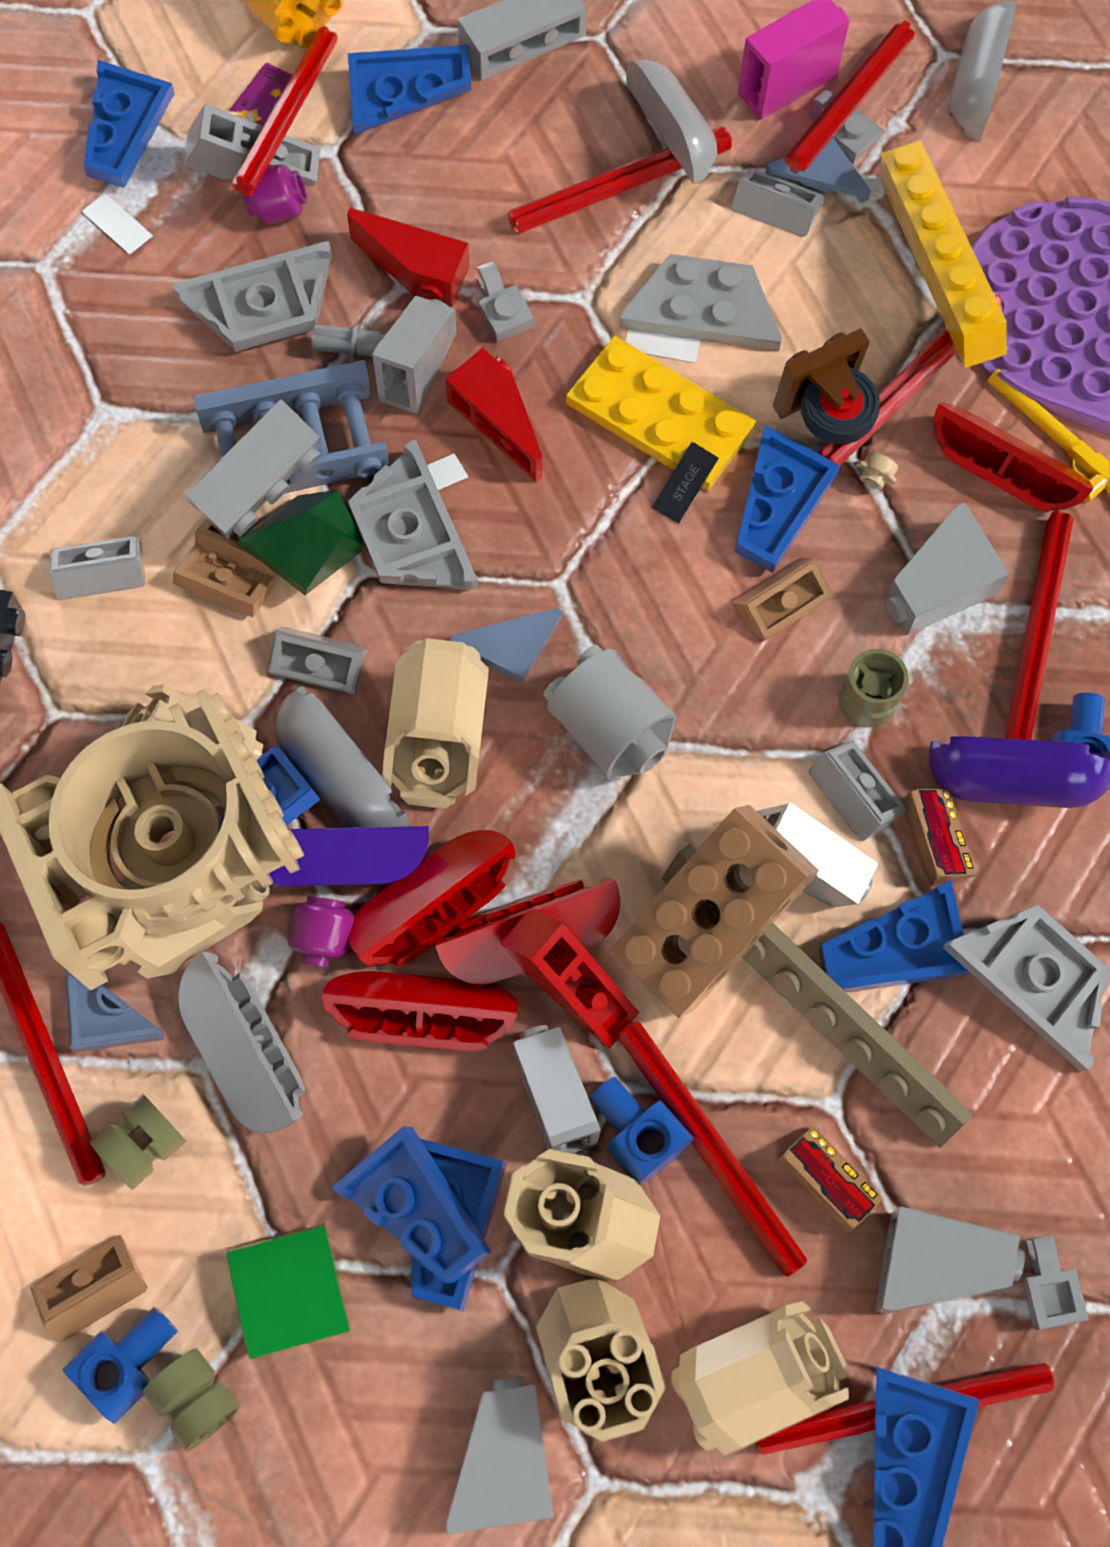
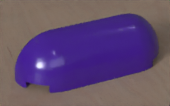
M970 736L950 737V744H940L937 741L930 742L929 765L934 779L942 789H947L951 796L960 800L1077 808L1096 801L1110 788V752H1105V754L1089 753V745Z
M429 826L288 829L292 831L304 853L303 857L297 859L300 870L291 874L283 865L270 872L273 885L277 886L362 885L396 882L411 874L422 862L428 847Z

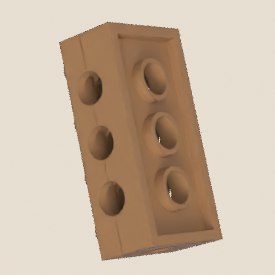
M751 805L734 808L613 945L610 951L666 1007L680 1018L695 1010L818 875L820 870ZM742 864L751 871V886L744 884L740 878V867ZM710 900L719 907V921L715 920L709 912ZM679 936L684 938L688 944V955L684 954L679 947Z

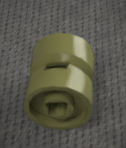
M870 649L860 653L853 660L839 694V703L843 714L852 723L862 727H877L885 724L893 717L909 682L908 670L904 662L896 654L884 649Z
M144 1094L122 1112L123 1122L120 1125L110 1123L89 1142L106 1164L132 1190L154 1171L153 1161L155 1159L167 1160L186 1142ZM140 1127L153 1140L144 1150L130 1136Z
M198 1348L188 1351L168 1365L148 1383L142 1392L159 1416H173L170 1424L172 1434L186 1452L196 1448L233 1418L241 1408V1405L223 1383L212 1385L211 1381L215 1371Z

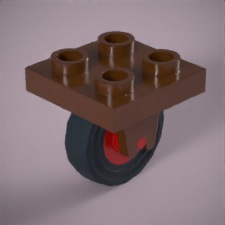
M861 328L847 335L844 332L838 333L829 338L822 347L809 353L807 350L800 351L787 360L772 405L780 419L801 410L806 427L817 438L831 444L845 445L859 441L871 431L879 415L880 397L875 384L865 374L859 372L870 343Z

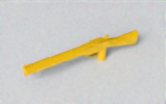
M997 369L987 382L1068 453V456L1073 460L1071 464L1073 470L1081 474L1075 467L1076 462L1091 476L1089 481L1093 484L1094 489L1084 501L1086 503L1090 502L1104 489L1110 496V461L1099 452L1096 453L1084 441L1079 440L1038 402L1000 379L997 375L1001 370Z

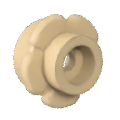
M868 451L864 460H859L856 464L861 472L859 479L870 487L881 490L884 485H891L896 482L894 475L899 468L898 465L880 453Z

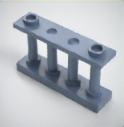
M364 360L193 396L203 433L216 432L221 458L236 444L233 428L258 422L280 399L295 413L301 414L302 420L321 438V446L317 449L321 455L306 472L302 473L297 469L285 481L289 485L285 493L358 477L369 479L373 478L385 465L390 467L386 441L371 444L360 402L361 399L371 397L368 372ZM343 404L354 448L328 453L318 409Z

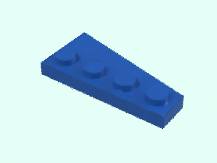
M876 1366L873 1547H943L980 1402L978 1398Z

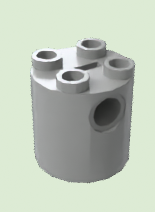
M593 645L580 655L577 660V668L566 678H557L545 689L543 696L549 702L547 705L548 712L563 724L575 743L608 779L645 773L657 765L667 754L672 731L677 722L676 714L642 678L631 672L616 650L606 649L603 651L598 645Z

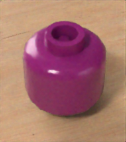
M277 164L267 168L253 194L248 197L243 196V201L250 216L257 215L265 225H275L300 216L303 204L307 203L308 197L299 172L297 170L291 171L287 165Z
M307 895L306 902H301L294 906L288 935V946L293 951L302 953L301 963L329 967L331 958H342L347 955L350 946L348 935L353 926L354 916L349 910L344 909L345 901Z

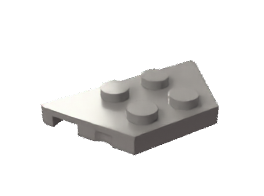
M329 241L174 283L172 286L176 299L235 352L311 331L315 325H318L332 257Z
M670 254L622 311L620 316L619 328L773 351L780 350L782 340L781 333L752 265Z
M416 439L411 440L404 446L405 452L390 467L385 465L374 475L372 483L362 487L348 501L350 513L380 583L470 590L478 588V579Z
M1041 906L1030 907L946 942L942 947L1079 1072L1088 1071L1092 1067L1094 1056L1089 1055L1093 1031L1095 1028L1100 1027L1102 1015L1101 996L1106 991L1109 968Z

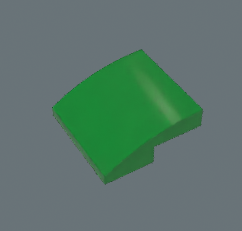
M325 1223L226 1251L235 1300L250 1359L350 1331V1324Z

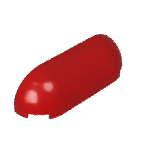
M941 402L938 404L933 423H935V434L942 453L955 464L1026 504L1047 512L1074 507L1083 502L1093 491L1094 486L1089 480L1060 461L971 412L948 403Z
M477 830L462 834L447 842L424 859L411 874L399 881L393 882L369 900L357 912L348 935L349 944L354 953L363 963L370 967L373 964L393 963L395 967H400L412 961L432 946L437 938L444 937L454 929V925L468 919L503 890L506 884L502 881V878L506 873L510 859H515V849L512 841L496 831Z
M605 877L601 883L585 888L583 881L577 880L466 919L454 925L456 935L447 939H436L435 946L444 967L453 976L471 984H492L523 973L499 944L530 908L563 922L583 947L589 949L604 940L618 920L621 899L615 879Z
M360 971L344 974L332 979L325 985L322 992L325 1012H330L332 1017L348 1030L347 1035L368 1042L450 1050L479 1051L488 1048L489 1043L502 1037L508 1030H512L518 1011L517 1000L503 988L493 984L477 985L460 979Z

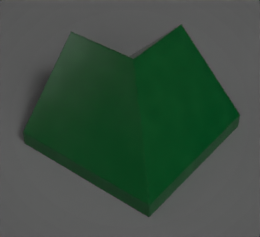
M338 490L296 496L240 537L238 545L304 595L311 592L364 549V543Z

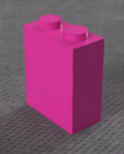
M811 0L746 37L737 94L760 120L837 77L850 21L844 10L836 6L831 0Z

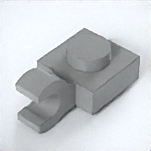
M827 90L821 92L813 101L817 107L810 112V117L815 121L835 96ZM856 109L833 138L848 159L855 163L880 139L883 129Z
M493 261L477 267V271L481 278L477 279V283L485 298L478 300V310L496 343L533 328L535 318L517 285L504 289L500 274Z
M1053 1236L1025 1241L1028 1259L1036 1273V1276L1022 1279L1034 1330L1089 1320L1076 1269L1061 1271Z

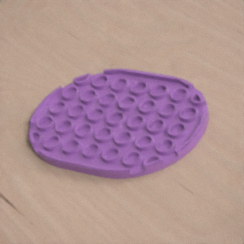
M1066 197L1065 201L1044 203L1042 200L1013 209L1011 214L995 224H990L971 246L992 291L1003 300L1001 303L1002 312L1006 319L1007 355L978 365L988 377L997 369H1000L1001 372L997 375L1000 379L1038 402L1050 414L1110 435V202L1092 198Z

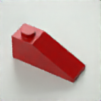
M349 208L347 219L350 239L413 296H419L427 300L436 299L453 308L469 270L468 242L355 208Z
M482 347L445 378L447 402L532 480L537 482L542 478L543 456L513 372L502 358H494Z
M530 908L499 944L535 984L603 1046L609 1049L619 1039V1032L625 1026L632 1023L640 1013L561 921Z

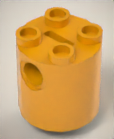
M245 0L280 42L287 44L298 43L302 48L309 47L318 29L325 26L331 17L342 9L344 3L343 0Z

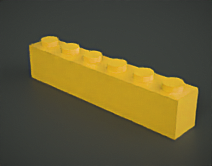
M921 140L881 153L884 191L964 367L967 368L1007 355L1006 319Z

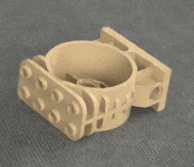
M205 688L195 693L201 706L188 713H185L179 703L170 706L169 710L174 719L171 722L155 721L152 717L146 721L129 724L106 733L81 751L67 767L61 778L45 775L13 793L2 783L0 784V833L52 956L90 991L108 981L105 970L137 953L145 932L172 934L200 927L219 917L235 902L245 898L244 892L251 882L258 880L266 888L273 884L270 872L285 865L291 874L300 870L297 859L303 857L304 853L291 830H288L282 819L284 814L271 790H268L263 781L265 776L254 755L244 743V740H246L234 716L230 715L219 693L209 696ZM173 772L175 780L179 785H168L163 773ZM183 785L195 786L214 795L226 810L223 823L214 806L203 794ZM123 796L127 805L121 811L118 800ZM174 831L170 839H168L166 842L159 843L162 836H164L168 832ZM110 843L117 867L129 881L140 889L127 890L116 878L110 861ZM88 895L91 897V899L79 904L82 898Z

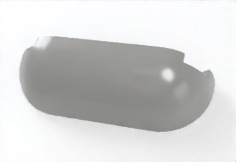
M1000 1L984 8L973 19L965 37L949 99L948 111L949 115H953L956 121L965 129L963 134L975 141H981L990 113L1013 24L1017 1Z
M645 59L629 62L626 70L627 86L692 183L695 184L708 176V169L717 159V143L711 127L677 78L667 67L656 61Z
M303 685L290 693L281 704L276 716L275 733L278 745L340 825L344 828L408 826L410 824L408 816L389 796L392 790L316 695L313 692L308 695Z
M202 952L188 965L180 982L179 1008L182 1019L236 1119L245 1127L255 1132L273 1133L282 1130L303 1115V1112L300 1111L299 1097L305 1093V1087L301 1076L244 975L239 972L233 977L226 969L217 964L218 955Z

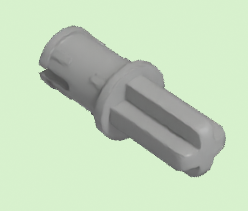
M356 324L353 329L315 325L312 331L311 343L315 350L351 354L352 359H357L358 356L373 357L375 348L387 333L361 330L360 325Z

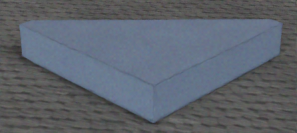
M834 138L830 140L804 172L792 173L790 166L785 163L786 156L767 164L766 174L799 181L801 182L800 186L830 194L834 190L854 195L860 202L869 200L871 190Z
M555 608L453 634L450 641L464 642L467 646L474 647L480 653L481 661L485 665L523 683L563 618V611Z
M65 969L70 1047L74 1053L164 1040V1035L160 1028L144 1018L105 986L100 985L90 991Z

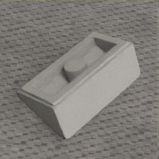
M751 168L738 182L731 207L735 212L801 237H806L825 197L817 192Z
M139 536L52 549L50 553L49 575L57 599L64 600L143 587L145 585V574Z
M281 627L275 630L267 674L354 695L366 661L368 647L288 627Z
M853 740L824 752L808 770L809 775L861 841L871 838L908 812Z

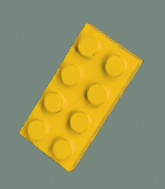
M615 335L566 395V405L673 471L691 442L719 457L701 487L707 492L754 432L757 423L756 420Z

